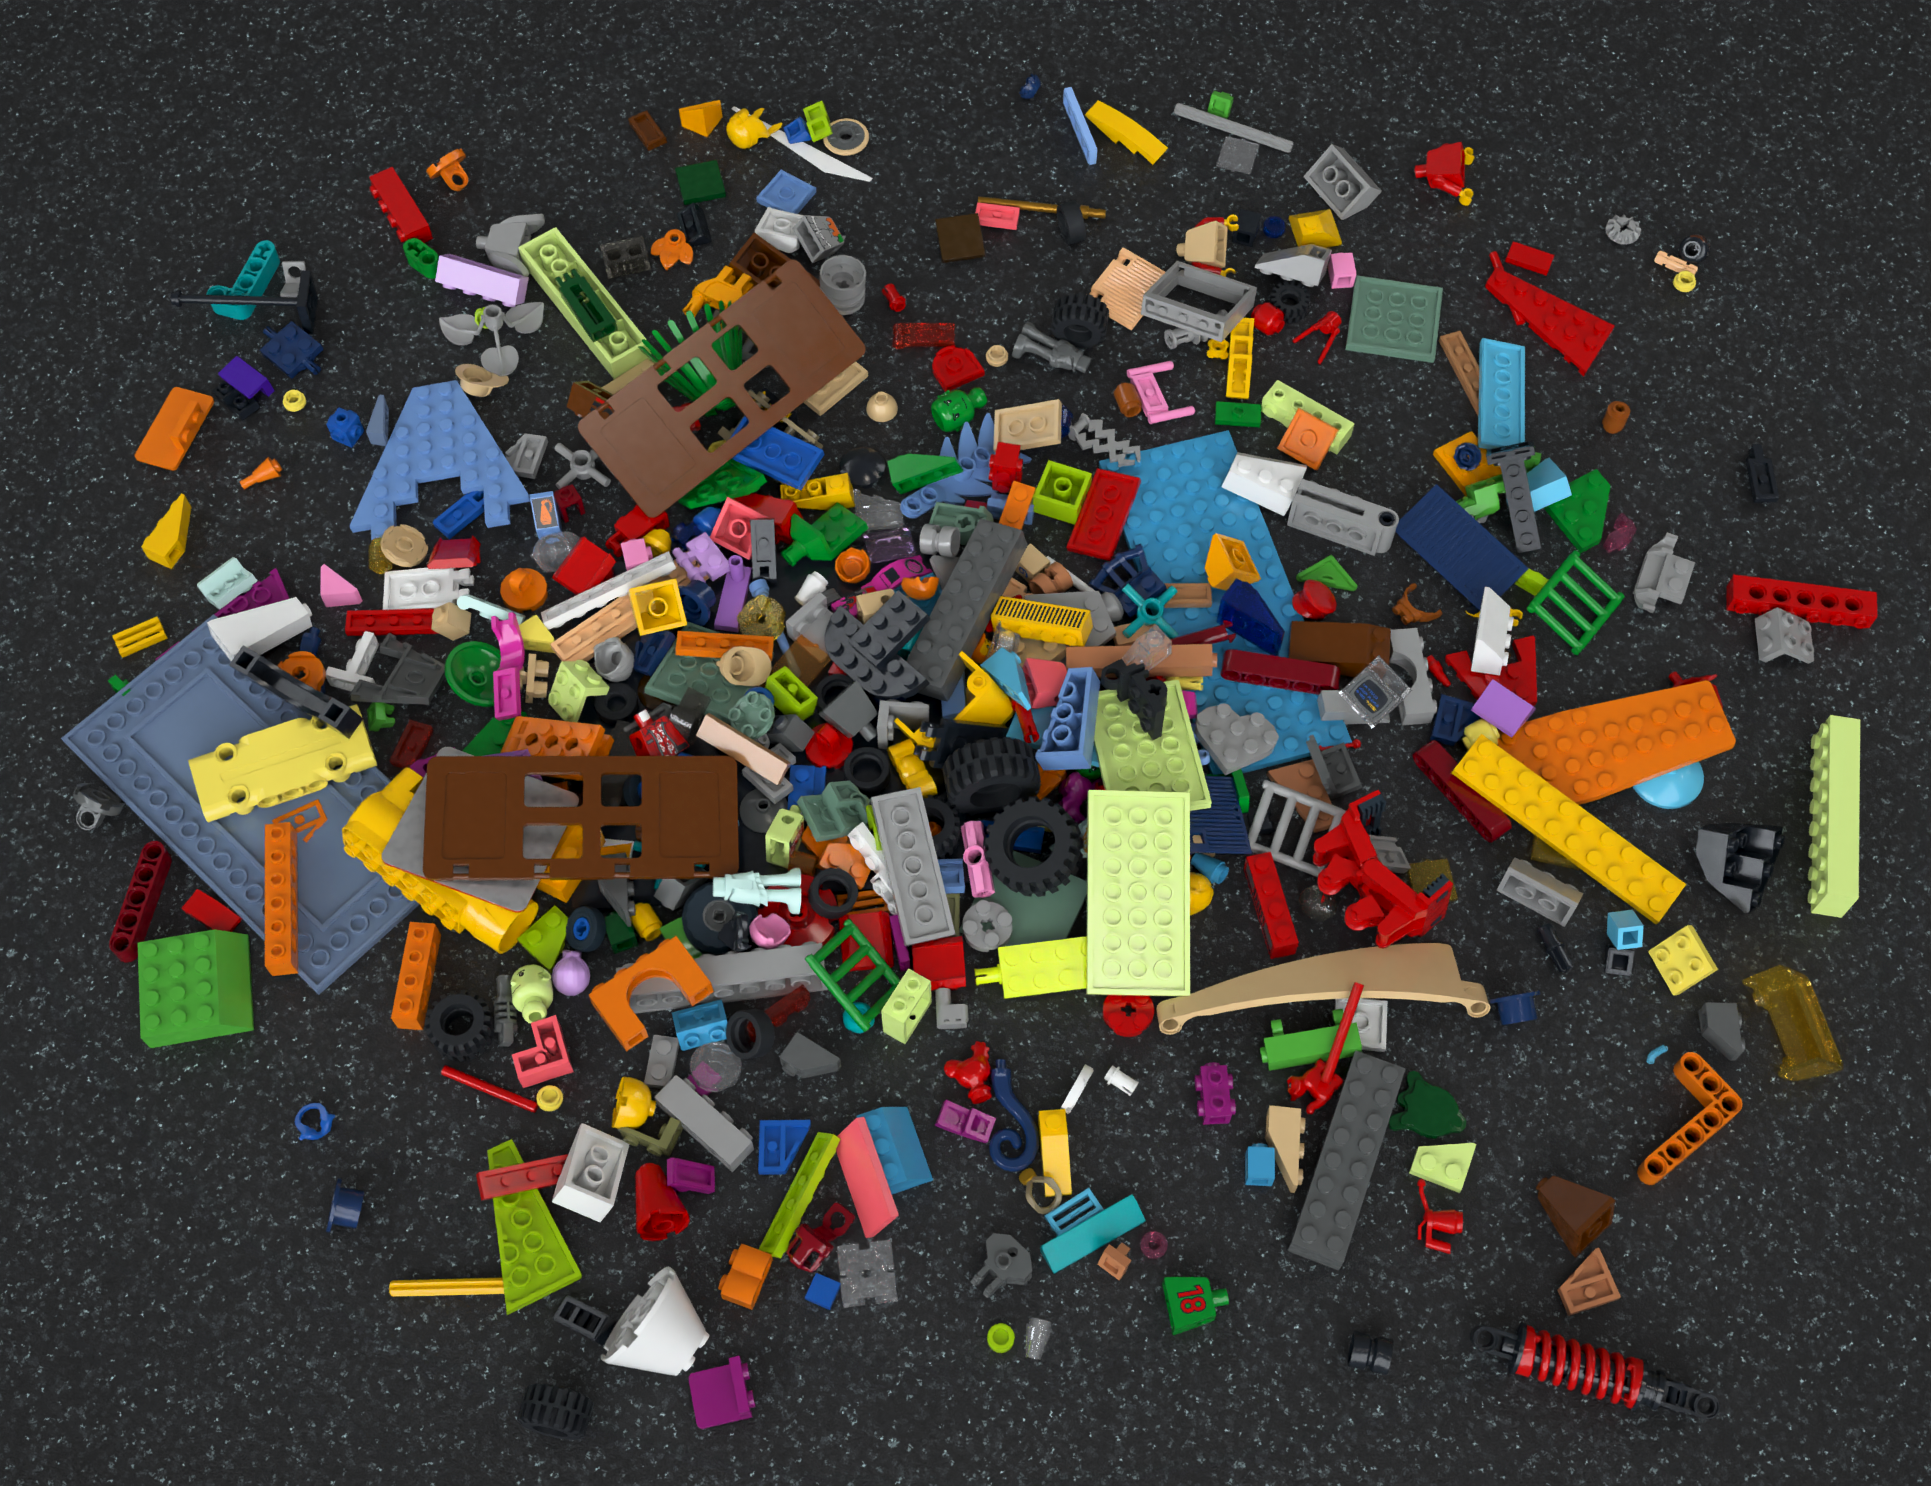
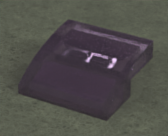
M908 527L863 534L864 545L871 564L917 556Z

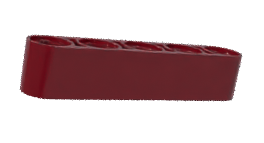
M1230 649L1223 653L1220 674L1222 678L1229 681L1319 695L1321 690L1339 689L1341 671L1339 667L1330 664Z
M1431 740L1413 753V760L1419 769L1486 841L1492 843L1512 828L1509 818L1502 810L1452 774L1458 763L1437 741Z
M159 841L148 842L143 847L109 941L110 950L120 961L125 963L132 962L138 957V942H144L172 863L171 854ZM161 853L159 857L153 859L154 856ZM153 876L150 880L145 881L148 877ZM145 898L142 903L137 904L138 901H140L141 899ZM137 921L134 926L129 927L131 923ZM129 944L125 950L121 951V948L124 945Z

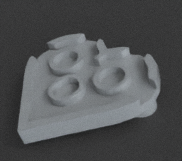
M1225 703L1204 709L1197 715L1195 722V734L1198 740L1209 751V755L1224 775H1228L1269 756L1273 752L1279 738L1275 727L1265 719L1263 714L1255 712L1252 715L1240 717Z

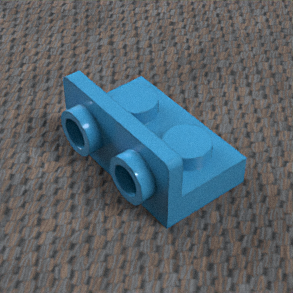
M722 999L672 1012L676 1034L682 1051L727 1039L726 1029L728 1022Z

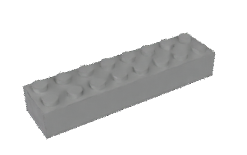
M805 942L801 946L780 945L776 949L755 948L751 952L729 951L725 955L704 954L699 958H694L695 962L710 980L714 991L694 1006L722 999L723 1003L828 990L805 961L807 955L811 953L814 955L822 948V943ZM823 960L821 964L825 968V960ZM628 963L616 968V973L623 968H629L634 963ZM654 977L641 982L634 989L630 998V1007L635 1014L693 1007L672 981L661 977Z

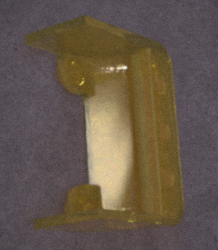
M1780 964L1742 980L1745 986L1754 989L1755 992L1752 995L1755 1003L1769 1011L1786 1054L1782 1058L1783 1063L1780 1064L1781 1071L1778 1072L1779 1077L1795 1082L1843 1070L1842 1059L1814 989L1804 974Z

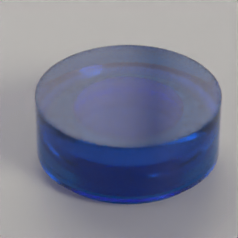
M1272 216L1265 220L1263 232L1266 236L1279 238L1284 234L1285 222L1283 219Z

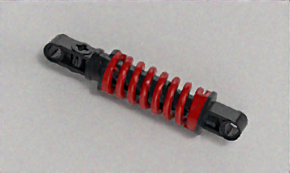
M1525 1322L1519 1323L1515 1334L1484 1324L1475 1326L1470 1332V1341L1474 1347L1483 1352L1508 1359L1509 1374L1530 1377L1533 1366L1538 1367L1537 1380L1540 1382H1544L1548 1371L1553 1372L1551 1380L1553 1386H1559L1563 1378V1380H1566V1388L1570 1391L1575 1389L1576 1384L1581 1385V1393L1583 1395H1588L1591 1388L1596 1389L1595 1396L1599 1400L1603 1399L1606 1393H1609L1611 1403L1617 1404L1620 1399H1624L1625 1406L1631 1411H1635L1640 1404L1648 1405V1408L1652 1410H1657L1660 1405L1683 1414L1688 1413L1704 1419H1711L1720 1410L1719 1401L1714 1395L1693 1388L1690 1385L1666 1379L1665 1372L1650 1371L1647 1359L1644 1358L1639 1359L1631 1356L1624 1360L1619 1352H1613L1609 1355V1352L1603 1347L1594 1350V1347L1589 1343H1584L1580 1346L1576 1339H1569L1565 1342L1564 1337L1560 1334H1556L1552 1338L1546 1330H1540L1536 1334L1535 1329ZM1487 1330L1491 1335V1340L1487 1345L1481 1346L1477 1341V1336L1481 1331ZM1707 1397L1710 1406L1705 1412H1700L1698 1402L1701 1398Z

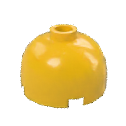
M622 1077L615 1098L617 1102L616 1108H613L612 1127L617 1129L628 1127L634 1130L641 1127L646 1122L648 1116H653L656 1101L651 1100V1091L644 1082L632 1077Z

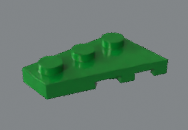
M521 711L522 717H528L527 713ZM494 716L463 749V752L473 756L499 754L515 718L499 721Z

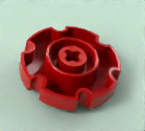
M801 874L800 913L803 914L801 917L794 916V914L789 912L788 905L782 902H768V907L765 906L762 909H758V915L762 914L763 918L774 913L782 917L789 924L791 934L783 945L793 947L801 946L805 942H816L817 944L822 943L823 947L835 933L834 927L830 924L838 919H827L818 915L809 903L808 890L814 879L813 876ZM821 884L819 887L820 898L830 906H838L830 889L821 890L823 886ZM769 886L767 889H789V888H788V887H783V886Z

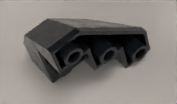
M1744 823L1707 824L1698 830L1696 855L1707 881L1744 913L1753 912L1762 903L1764 890L1769 878L1773 875L1774 865L1780 849L1783 848L1785 843V835L1782 834L1783 827Z

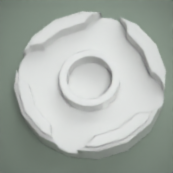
M1085 1064L1060 1108L1065 1109L1067 1114L1071 1112L1094 1071L1093 1068Z

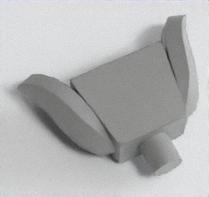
M544 215L513 216L505 219L500 224H493L488 236H477V249H485L488 259L494 267L528 277L529 271L522 263L518 247L529 242L531 234L538 231L544 225Z

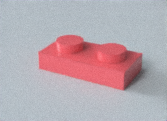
M977 202L975 213H978L980 226L1017 230L1020 208Z

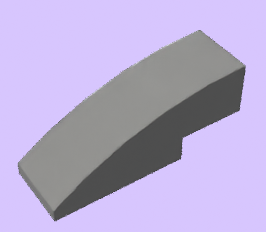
M1321 690L1317 699L1321 721L1343 720L1345 724L1390 722L1388 711L1377 721H1374L1347 691Z

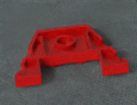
M1534 635L1513 640L1512 647L1519 662L1507 664V667L1502 666L1500 675L1471 671L1472 663L1467 650L1446 655L1444 659L1446 664L1453 667L1457 672L1456 676L1461 682L1467 684L1476 700L1480 698L1493 679L1532 706H1535L1537 703Z

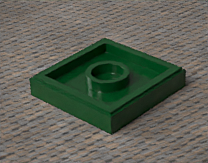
M717 160L675 168L684 205L726 197Z

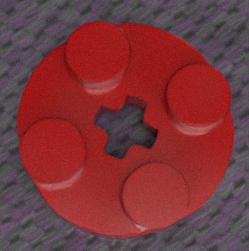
M1108 995L1103 1004V1019L1117 1035L1134 1037L1141 1034L1152 1023L1154 1004L1150 996ZM1131 1006L1132 1009H1135V1012H1132L1131 1016H1126V1013L1121 1011V1009Z

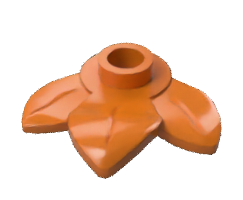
M678 229L668 231L664 238L656 240L651 247V255L660 256L661 264L665 270L670 269L678 260L687 265H690L693 260L692 247L686 243L684 233ZM673 237H678L676 242L671 241Z

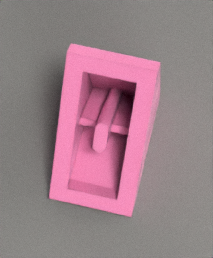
M325 564L321 566L320 596L326 607L356 605L363 601L357 588Z

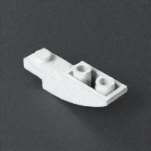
M862 822L847 836L850 838L852 846L859 850L864 857L869 869L876 873L870 880L874 891L884 899L889 911L893 915H897L883 851L876 850L875 838Z

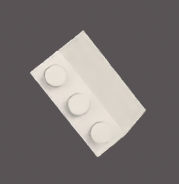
M1490 587L1484 588L1471 671L1500 675L1502 666L1507 667L1509 652L1504 651L1505 648L1509 649L1511 635L1507 634V631H1512L1514 617H1509L1510 606Z

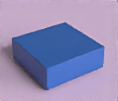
M816 1273L805 1296V1300L830 1310L841 1287V1283Z

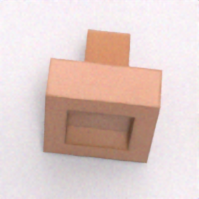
M1121 1243L1115 1249L1109 1244L1097 1265L1120 1280L1131 1262L1127 1257L1131 1248Z

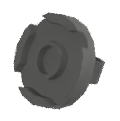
M90 783L77 784L73 792V798L81 804L76 816V822L84 830L99 827L106 815L118 816L125 804L120 803L121 799L114 792L99 786L98 790L89 788ZM86 812H91L95 820L92 825L85 821Z

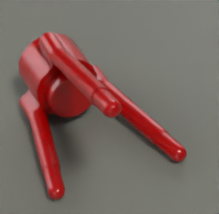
M1329 311L1317 323L1294 338L1293 343L1298 342L1314 330L1320 329L1324 334L1331 333L1318 360V364H1321L1336 335L1340 332L1338 328L1342 322L1340 316L1333 311Z

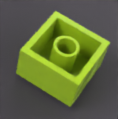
M1048 460L1033 496L1034 512L1075 525L1091 485L1092 473Z

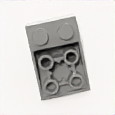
M1308 244L1264 253L1255 264V268L1260 269V272L1264 274L1281 275L1282 279L1289 281L1295 279L1302 281V284L1305 286L1314 287V285H1319L1326 273L1332 250Z

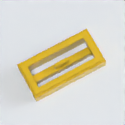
M158 616L112 635L122 658L168 639ZM156 632H160V633H157V634H155V635H153V636H150V637L146 638V637L149 636V635H152V634H154V633H156Z

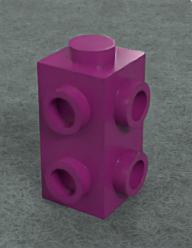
M1216 1062L1207 1063L1201 1066L1199 1074L1195 1075V1090L1200 1091L1201 1100H1197L1198 1116L1203 1117V1125L1228 1124L1232 1115L1236 1113L1235 1099H1230L1229 1092L1230 1089H1233L1232 1074H1228L1227 1065H1220Z

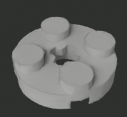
M986 900L978 901L976 905L967 910L963 917L962 927L966 942L972 948L981 952H989V950L996 948L998 950V947H1004L1012 936V916L998 903ZM991 922L994 929H988L985 932L983 931L982 923Z

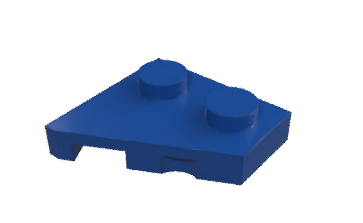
M760 1120L759 1175L787 1173L811 1128V1120Z

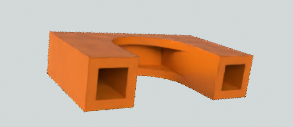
M677 936L662 941L656 950L650 954L641 955L635 964L629 968L619 970L614 975V978L607 983L598 984L593 988L592 993L589 994L593 1006L626 1052L648 1037L644 1025L630 1007L632 992L641 982L654 977L668 979L679 988L691 1006H694L714 992L710 980Z

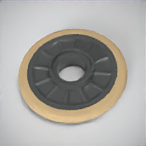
M844 118L830 123L833 134L823 138L825 146L831 152L848 156L856 154L866 147L869 141V133L861 122ZM844 134H848L851 136V138L844 140L841 138V136Z

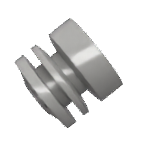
M838 255L827 259L820 269V289L841 315L853 314L860 310L865 301L866 270L864 265L858 259L847 255Z

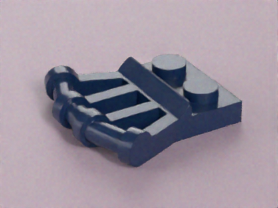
M1141 543L1135 545L1136 548L1116 553L1114 559L1109 563L1105 562L1101 565L1102 568L1096 577L1088 583L1091 588L1099 591L1100 594L1104 592L1113 593L1119 599L1123 611L1130 618L1137 613L1138 606L1122 591L1128 583L1144 600L1157 598L1167 590L1166 585L1149 567ZM1139 556L1143 570L1137 573L1127 560ZM1120 565L1132 577L1126 583L1113 571ZM1107 576L1119 587L1116 591L1102 585Z

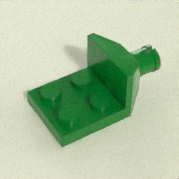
M838 502L812 525L794 513L791 516L790 528L793 542L781 552V555L791 566H794L805 556L811 560L832 561L869 528L865 521Z

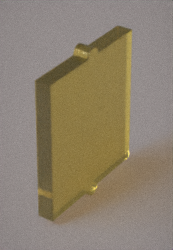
M1426 859L1424 862L1409 864L1411 869L1408 870L1411 886L1417 894L1423 893V889H1427V886L1431 885L1432 881H1435L1437 877L1440 878V875L1443 873L1453 883L1449 901L1458 899L1447 859L1434 861Z

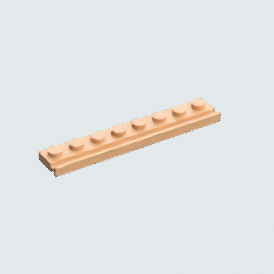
M674 560L675 570L667 576L652 580L649 584L676 578L678 586H687L691 581L687 577L686 570L680 567ZM696 560L691 562L694 567H700ZM708 575L703 577L705 581L709 579ZM628 594L619 597L550 644L551 649L562 661L584 660L587 662L594 657L593 648L597 644L604 642L608 638L619 637L621 639L636 629L637 625Z

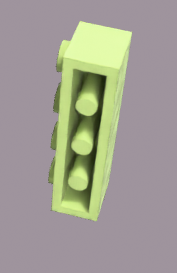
M1277 380L1263 397L1261 411L1266 416L1274 418L1288 428L1298 408H1301L1339 429V432L1328 451L1337 455L1351 437L1354 423Z

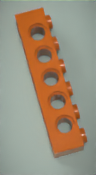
M291 822L265 824V967L272 976L298 973L297 832Z

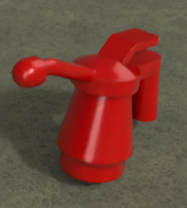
M1419 1179L1417 1186H1419V1194L1425 1213L1423 1221L1418 1225L1417 1240H1421V1228L1426 1223L1425 1247L1450 1254L1451 1244L1432 1238V1229L1452 1235L1462 1233L1463 1212L1456 1211L1455 1209L1441 1211L1429 1209L1424 1194L1426 1182L1424 1179Z

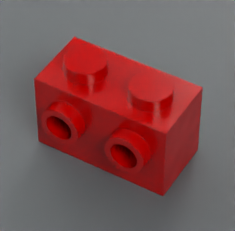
M997 443L996 453L991 454L989 462V480L992 481V490L1008 493L1013 481L1021 483L1023 474V459L1020 458L1021 445Z

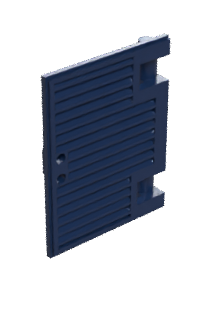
M1205 776L1212 804L1211 808L1190 811V855L1194 853L1252 854L1233 777ZM1194 835H1201L1202 843H1194L1192 837Z

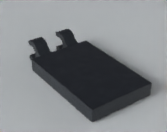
M941 718L939 725L922 721L920 732H926V737H936L934 747L930 748L917 744L913 754L920 755V760L929 761L931 767L943 769L948 756L953 755V752L958 748L961 749L964 745L976 743L977 740L981 739L989 740L993 737L1003 739V737H1006L1009 728L999 724Z

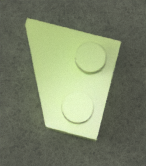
M1476 1144L1419 1146L1409 1174L1460 1193Z

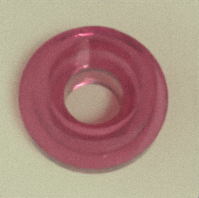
M1156 1231L1146 1233L1140 1244L1143 1254L1151 1259L1162 1257L1166 1253L1168 1246L1164 1235ZM1156 1242L1159 1248L1152 1250L1149 1247V1243Z

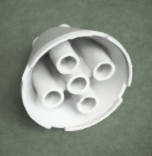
M668 1266L659 1271L648 1282V1285L651 1286L643 1297L637 1295L613 1328L603 1347L607 1350L606 1356L604 1354L601 1355V1359L607 1364L676 1376L682 1369L686 1372L694 1363L695 1357L693 1354L698 1347L701 1348L706 1343L710 1335L705 1331L677 1274Z

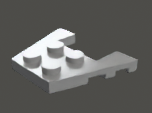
M1099 591L1031 594L1024 596V599L1029 601L1090 610L1093 628L1084 647L1103 646L1116 636L1115 628ZM1064 657L1059 662H1062L1066 668V657Z

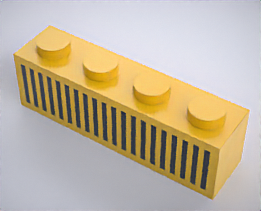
M1000 596L991 614L994 633L1069 646L1084 647L1093 628L1090 610Z

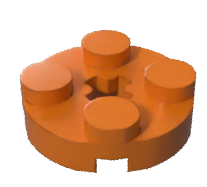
M306 651L294 652L288 655V659L278 664L279 668L293 677L299 675L300 671H304L306 675L298 680L319 692L321 691V686L326 678V671L321 661L314 654Z

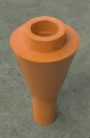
M267 457L250 476L239 482L246 489L256 482L259 483L281 477L280 471H282V468L275 458L271 460Z

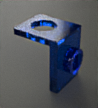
M682 522L672 530L674 533L670 535L672 541L678 540L684 549L688 551L686 543H688L689 537L692 535L699 536L702 532L694 522L687 524Z

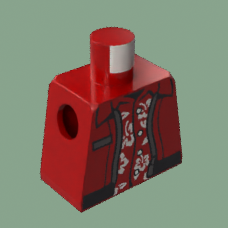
M646 709L633 716L640 727L638 731L630 735V741L636 756H674L689 747L688 742L666 716L653 721Z

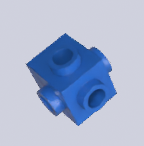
M338 408L329 417L326 424L333 440L351 448L364 432L359 416L352 410L346 411Z

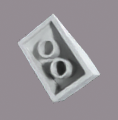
M582 1123L557 1181L552 1202L601 1222L614 1206L629 1144Z

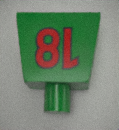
M1165 1277L1162 1286L1173 1335L1214 1321L1216 1317L1215 1307L1229 1305L1226 1288L1211 1290L1207 1277Z

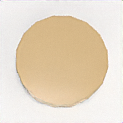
M408 525L390 526L384 531L380 541L381 551L385 557L392 563L402 567L419 565L424 560L428 551V545L424 541L423 534Z

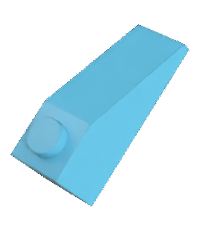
M1001 647L980 666L1009 697L1026 710H1029L1032 707L1025 673L1020 666L1022 661L1015 652L1012 651L1010 653Z

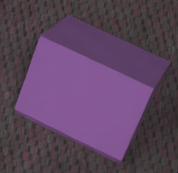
M1493 679L1471 709L1475 714L1511 738L1536 710L1534 706Z

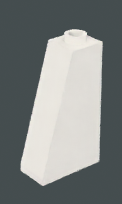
M297 597L213 619L207 622L213 639L230 661H232L243 645L261 655L312 627L310 620L312 612L306 603L301 604Z

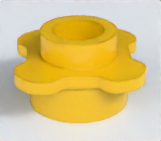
M1214 339L1208 341L1209 350L1207 351V356L1209 358H1228L1227 348L1230 345L1225 339L1222 342Z

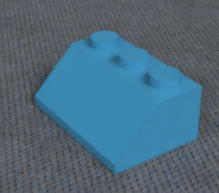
M880 1107L857 1115V1118L864 1117L891 1194L933 1181L907 1107Z

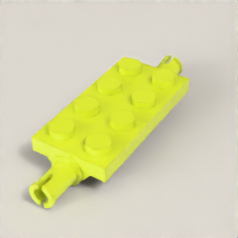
M1087 936L998 947L999 964H997V967L974 969L975 976L985 975V977H977L975 979L976 985L999 982L1003 987L1004 999L1086 989Z

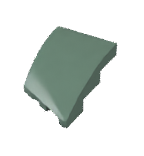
M851 781L829 782L822 794L800 796L797 801L816 842L845 837L862 822L869 829L866 806L870 805L871 800L862 794Z

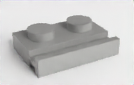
M1369 835L1378 860L1390 871L1404 874L1411 869L1401 847H1397L1395 844L1397 842L1396 838Z

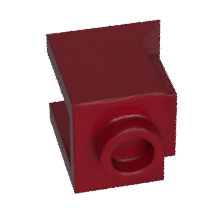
M573 484L562 487L554 492L559 514L565 523L569 522L565 508L575 504L581 515L585 514L582 498Z

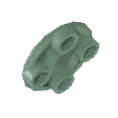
M756 691L748 692L728 711L731 727L751 739H758L766 734L775 718L774 706L771 700L764 694H759Z

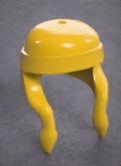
M743 108L729 119L726 131L734 145L741 149H746L757 144L759 138H768L772 133L777 132L781 128L782 123L774 124L767 130L764 123L758 119L762 115L764 108L756 110L751 116H749V111Z

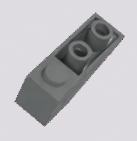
M626 852L601 855L603 858H627ZM615 865V872H630V865ZM630 878L598 880L600 892L625 924L631 927V916L636 915L634 900L631 901V896H635L634 882L630 881Z

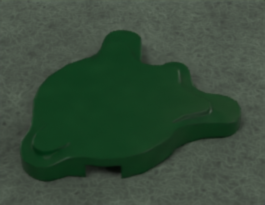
M1417 1071L1408 1073L1406 1078L1408 1089L1397 1097V1103L1404 1107V1111L1391 1116L1388 1127L1392 1131L1409 1129L1420 1136L1437 1139V1137L1446 1134L1461 1133L1466 1127V1120L1460 1113L1453 1096L1446 1090L1425 1082Z

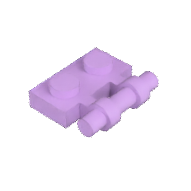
M706 532L686 543L689 552L683 553L679 547L675 548L672 552L676 558V563L686 570L690 581L700 580L706 583L703 578L704 576L708 575L714 581L730 571L728 560ZM696 560L700 567H694L691 562Z

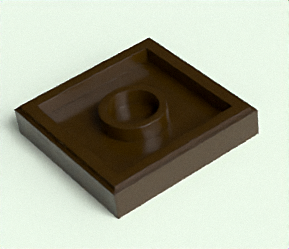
M978 213L935 219L942 263L985 257Z

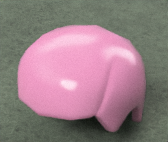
M774 913L765 918L762 917V914L758 915L749 926L753 942L760 948L767 950L776 949L778 946L783 945L791 934L789 924L782 917Z

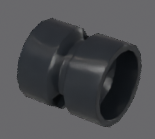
M1354 1331L1349 1347L1348 1367L1364 1370L1368 1365L1374 1373L1387 1375L1392 1359L1393 1339L1376 1337L1373 1341L1370 1334Z

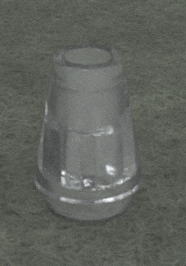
M1030 1317L1029 1324L1026 1323L1025 1357L1041 1360L1053 1330L1050 1329V1321Z

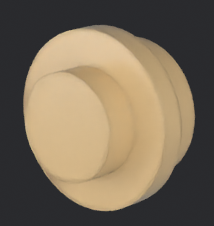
M994 345L987 351L986 360L992 366H1003L1008 361V353L1004 347Z

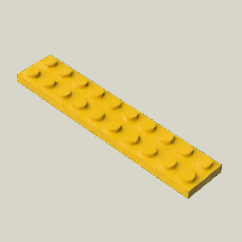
M1482 734L1452 771L1454 776L1654 924L1660 922L1686 885Z

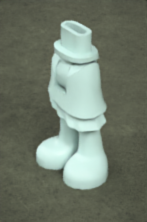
M793 868L788 873L776 875H759V872L754 873L750 871L732 875L725 874V877H713V897H724V900L729 898L733 902L760 906L761 903L767 907L768 902H782L788 905L789 912L799 914L801 906L800 868ZM764 886H783L789 889H765Z

